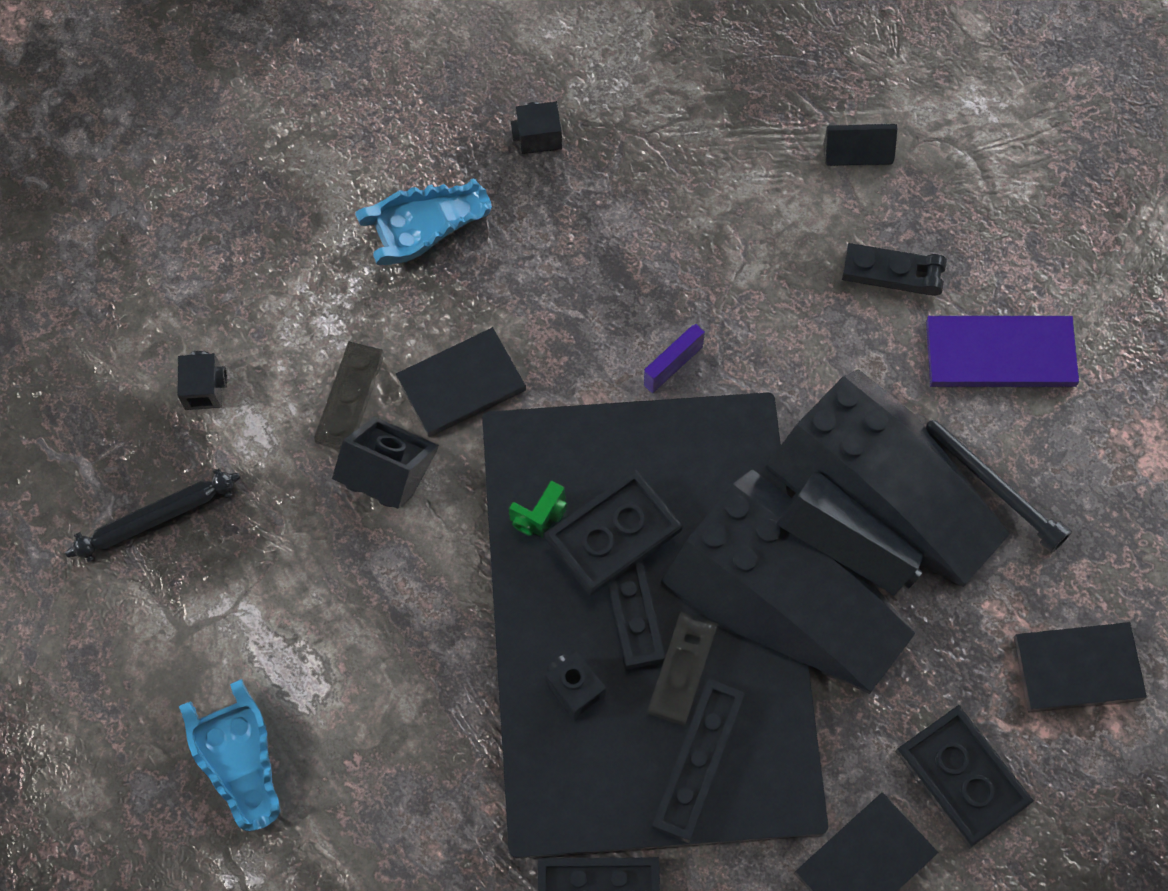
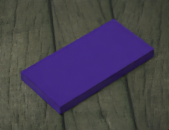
M928 316L926 319L930 387H1077L1079 383L1073 316Z

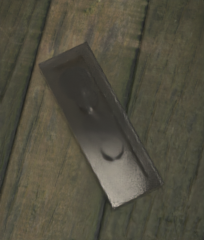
M348 341L314 436L316 444L340 450L342 441L360 427L384 359L382 349Z

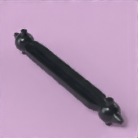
M220 468L213 470L214 476L211 481H199L101 526L90 537L82 536L81 532L74 534L75 540L65 554L67 558L77 556L85 558L89 562L94 559L92 554L95 549H107L209 502L216 493L224 494L225 498L230 497L234 483L241 477L239 473L229 474L221 472Z

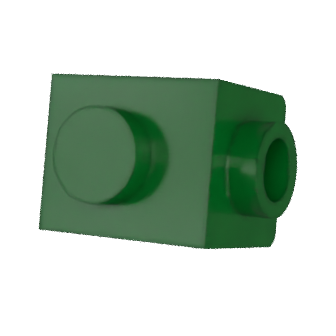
M551 480L533 511L512 502L509 507L510 520L513 521L512 525L526 535L535 533L543 538L553 521L558 523L567 509L568 503L565 502V487Z

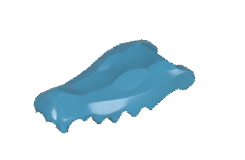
M473 178L463 186L456 185L452 188H448L443 184L439 187L428 185L424 190H419L416 187H412L408 191L399 190L373 206L359 209L355 212V215L361 226L374 225L384 247L377 249L373 253L376 264L392 265L407 262L421 256L448 234L471 221L487 216L492 206L486 189Z
M240 679L230 684L232 694L235 696L237 703L200 719L191 701L180 705L179 709L184 719L188 746L195 762L210 778L217 792L229 805L237 826L242 830L250 832L262 829L277 820L280 806L272 783L266 725L260 709L249 694L243 680Z

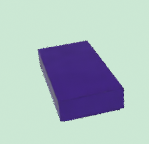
M697 324L692 325L644 369V386L652 394L703 348L705 331Z

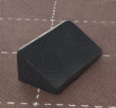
M897 124L827 126L823 143L825 164L827 166L893 164L896 151Z

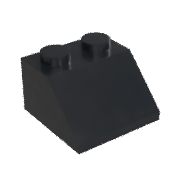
M374 416L342 441L332 479L344 484L348 490L361 492L375 498L383 506L399 509L414 495L439 445Z

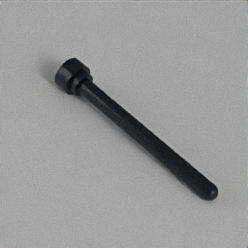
M931 420L926 424V429L943 447L1038 531L1037 536L1041 539L1040 544L1050 553L1056 551L1071 535L1072 531L1061 521L1057 523L1053 519H1046L938 421Z

